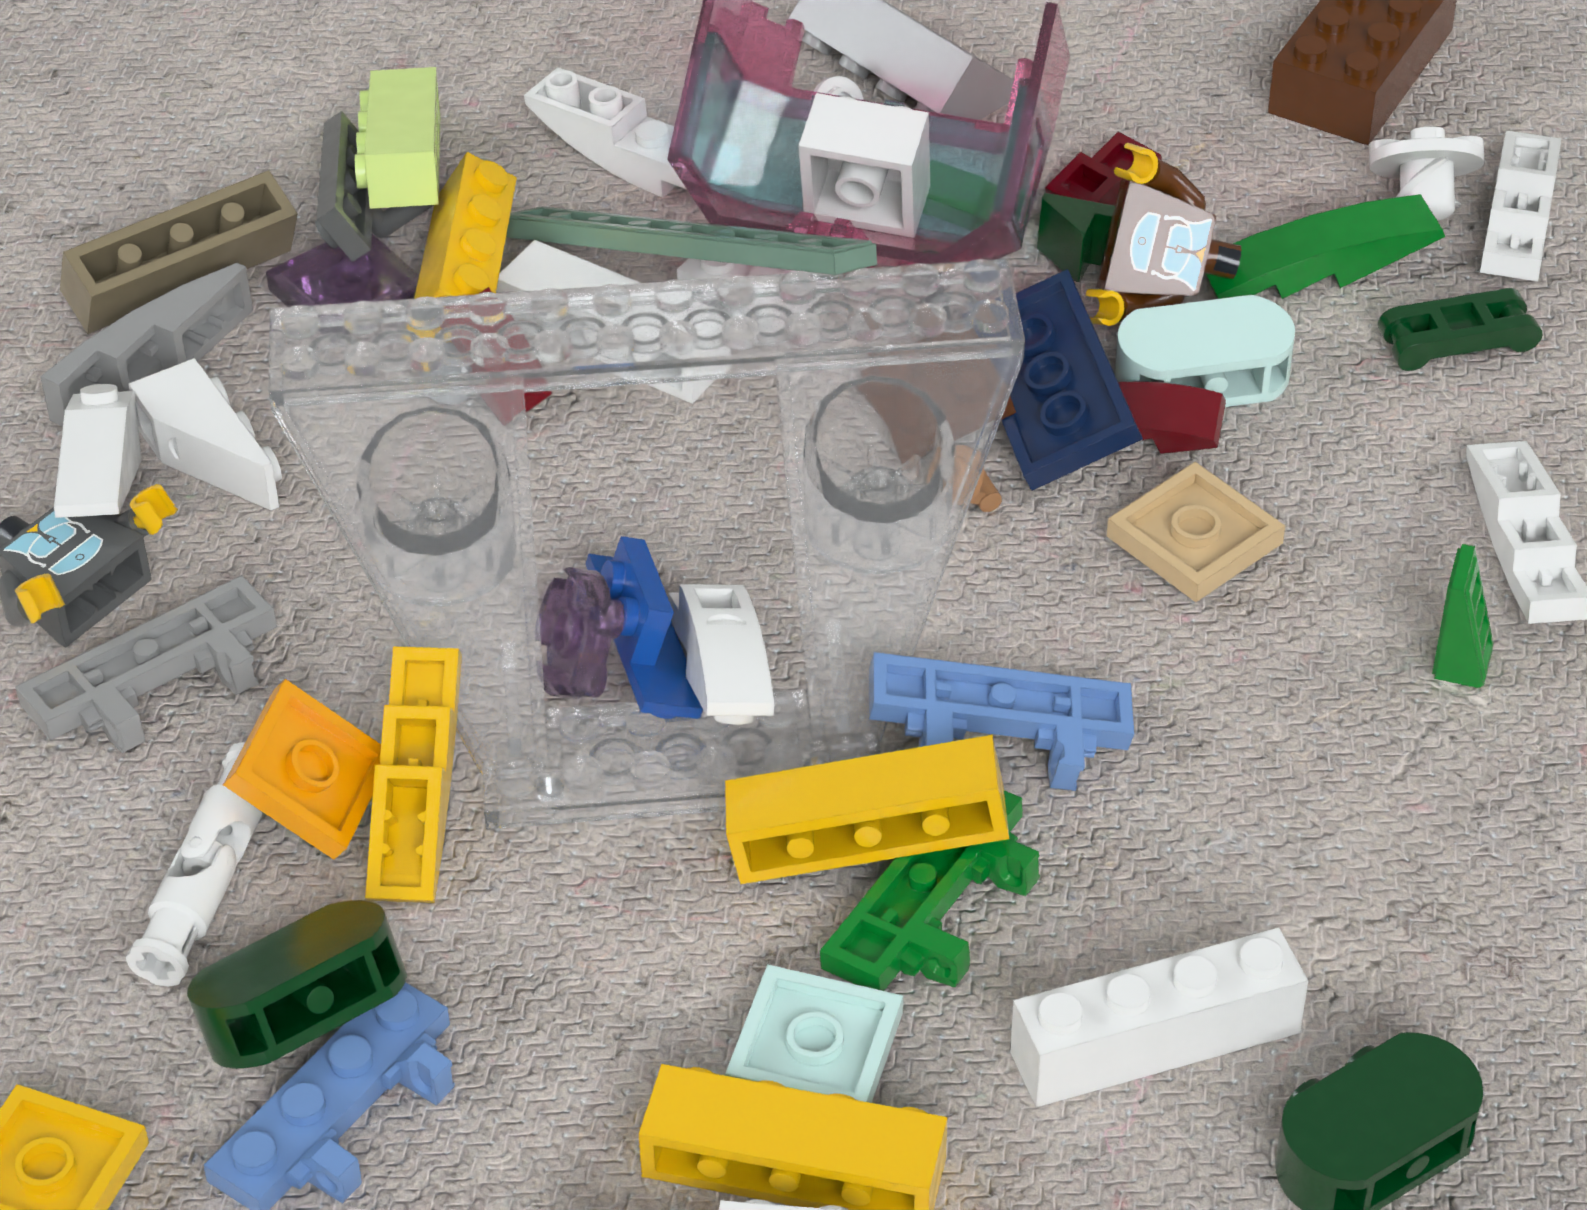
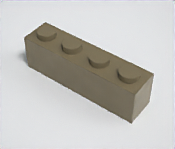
M270 170L64 251L60 291L86 333L90 334L111 325L148 302L200 277L235 263L244 265L246 269H249L290 252L298 213Z

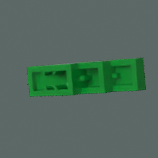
M1421 194L1368 201L1309 215L1237 241L1233 244L1241 245L1242 251L1239 267L1234 279L1205 273L1204 275L1217 299L1255 295L1272 286L1276 287L1281 298L1284 299L1330 275L1334 276L1339 287L1342 288L1444 238L1445 234Z

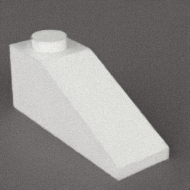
M95 384L81 388L80 394H73L64 413L54 501L55 518L115 515L120 513L142 461L134 391L118 392L116 385Z

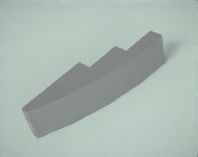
M235 263L183 284L131 311L75 348L40 376L50 421L63 426L65 409L73 394H80V389L95 384H112L117 386L118 392L130 391L128 383L193 358L198 362L253 311L246 266Z

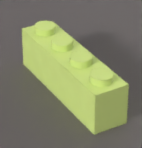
M436 67L370 71L369 90H362L359 93V132L356 133L357 154H355L357 189L368 188L370 209L439 205L441 117Z

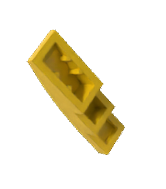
M393 646L389 705H384L380 765H375L365 892V899L367 901L435 903L447 820L462 664V654L459 648Z

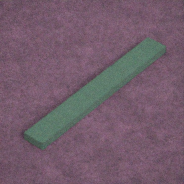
M545 206L510 213L506 235L507 238L838 275L877 265L876 243H872L870 240Z

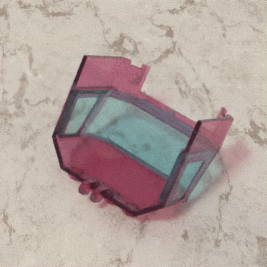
M703 0L667 160L709 224L870 240L872 243H876L877 265L850 271L851 273L871 275L874 268L895 271L897 279L916 285H930L931 278L948 281L1022 248L1024 235L1054 134L1070 59L1057 3L1046 2L1034 61L1027 58L1018 59L1005 123H994L910 108L912 110L929 112L930 189L915 237L911 238L855 228L851 220L836 218L834 224L818 221L813 213L803 212L799 143L816 93L825 94L792 87L805 26L803 22L796 19H788L785 26L766 19L769 8L755 3L753 0ZM886 99L884 103L866 101L889 106H905L903 102Z

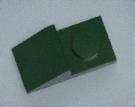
M1044 193L1041 201L1037 249L1062 271L1068 269L1074 281L1081 282L1089 264L1101 266L1115 206Z

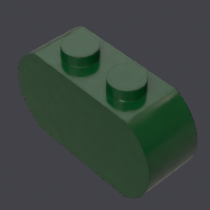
M350 900L326 905L203 968L190 982L187 996L213 1061L226 1068L243 1069L269 1064L390 1000L404 986L407 972L384 909L379 904L371 901Z
M1404 1032L1397 1034L1377 1047L1369 1045L1361 1048L1350 1057L1345 1066L1322 1080L1313 1078L1304 1082L1291 1094L1283 1110L1275 1160L1276 1175L1282 1190L1301 1210H1380L1469 1155L1473 1145L1476 1121L1483 1099L1482 1079L1476 1066L1463 1051L1446 1040L1423 1033Z

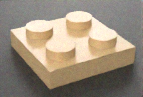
M1193 462L1109 517L1106 536L1193 601L1197 602L1283 544L1285 525L1200 464Z

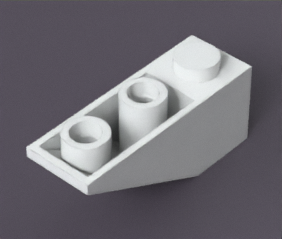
M193 358L128 383L129 390L135 393L138 430L161 463L268 510L279 508L275 482L282 479V473L278 460L269 446L261 448L256 442L252 425L243 411L236 413L233 411L226 390L218 377L209 378L196 359Z

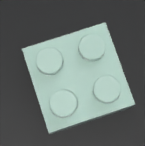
M767 964L725 1076L751 1081L769 1080L789 1088L826 1095L844 1094L858 1101L872 1103L903 1014V995Z

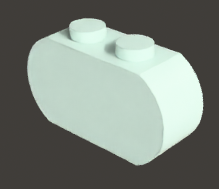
M1255 295L1136 309L1124 318L1118 329L1115 376L1118 382H1162L1219 392L1226 399L1225 407L1273 401L1284 392L1289 383L1295 326L1290 315L1282 307L1268 299Z

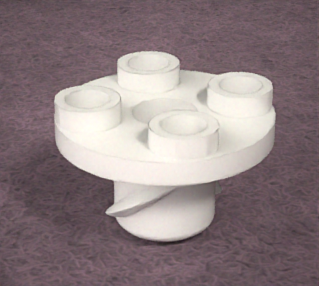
M1441 127L1415 128L1410 131L1409 140L1381 139L1372 141L1369 144V167L1371 172L1382 177L1400 179V192L1396 197L1421 194L1437 221L1448 218L1454 213L1455 206L1461 205L1455 199L1454 177L1474 172L1484 165L1483 138L1478 136L1445 138V129Z

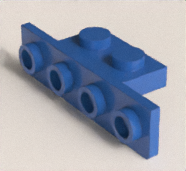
M621 536L614 557L588 554L585 565L640 712L650 713L664 719L675 717L700 719L703 708L686 679L687 659L671 622L674 611L645 540Z

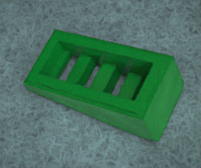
M1462 544L1461 548L1457 549L1447 588L1432 674H1435L1434 679L1480 688L1485 684L1494 643L1475 546Z

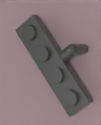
M340 111L324 122L321 168L319 171V193L317 196V219L315 223L324 241L333 249L340 247L348 258L354 262L371 250L372 233L380 238L387 237L434 205L390 207L385 211L382 208L370 209L368 188L357 189L356 133L359 131L347 116Z

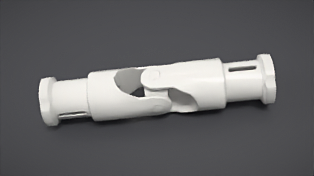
M244 742L233 744L226 753L222 762L224 772L218 784L213 785L206 791L189 826V831L149 907L148 915L150 922L143 937L135 940L126 955V961L131 970L139 977L147 979L155 985L175 986L180 984L182 978L185 977L189 968L186 958L194 941L200 940L206 935L233 877L236 866L243 857L261 819L262 811L223 786L245 744Z

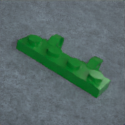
M1004 791L1009 839L895 858L821 948V969L855 985L885 991L900 971L909 976H916L921 971L927 979L955 988L969 970L970 950L967 941L942 931V922L940 920L972 880L976 884H982L989 877L997 888L1026 896L1040 878L1039 851L1016 842L1018 837L1011 833L1012 829L1023 817L1022 798Z

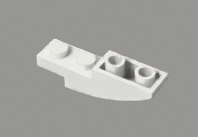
M557 67L524 95L525 104L550 129L577 151L615 176L662 198L676 186L707 196L738 168L736 148L647 117L645 98L575 74L572 71Z
M680 584L679 593H669L668 596L674 611L671 622L687 651L686 679L706 715L714 716V719L718 722L735 725L751 723L754 721V716H774V697L766 649L754 606L744 585Z

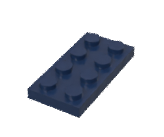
M1068 269L961 319L962 323L967 322L1011 397L1016 413L1001 421L1031 491L1143 440Z

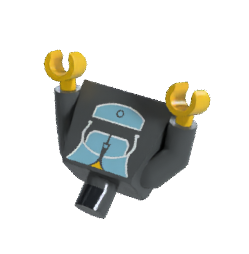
M161 484L152 485L139 492L130 502L129 506L131 509L122 514L55 518L53 507L32 524L17 516H9L0 523V569L2 573L0 578V600L7 622L15 627H23L36 622L54 640L66 648L150 582L152 578L143 537L148 534H156L163 526L162 519L174 515L178 511Z

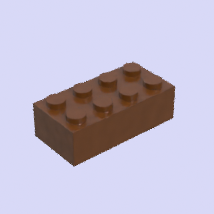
M1320 0L1273 61L1268 113L1369 146L1370 142L1375 138L1451 33L1457 0Z

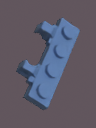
M874 652L869 667V720L905 724V736L920 737L918 747L952 742L953 738L964 739L966 731L1035 739V748L1050 750L1048 758L1050 788L1076 791L1080 771H1084L1085 768L1084 757L1094 758L1097 747L1128 750L1134 736L1131 683Z
M405 982L395 997L346 1022L203 1165L207 1182L250 1210H270L292 1186L301 1189L307 1182L343 1204L362 1184L358 1159L341 1147L338 1139L387 1089L391 1090L397 1083L402 1084L436 1106L455 1087L451 1073L452 1061L438 1052L435 1045L437 1043L435 1040L450 1025L448 1007Z

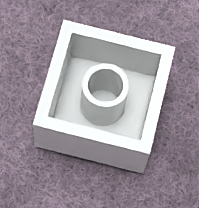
M816 93L799 143L804 218L914 238L930 189L929 112L912 110L905 106H889L860 101L847 96L837 97Z

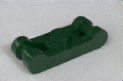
M1514 288L1397 306L1385 311L1378 320V328L1387 343L1393 345L1392 354L1399 367L1405 371L1420 369L1430 359L1510 346L1516 352H1526L1536 347L1543 336L1542 330L1535 318L1526 314L1527 304L1519 291Z

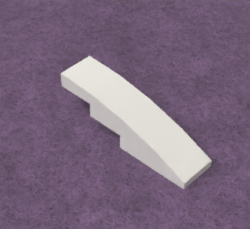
M1506 130L1480 273L1538 281L1557 173L1561 138Z
M1517 441L1467 445L1466 458L1494 550L1510 589L1528 624L1587 620V586L1575 568L1577 544L1559 517L1561 494L1528 442Z

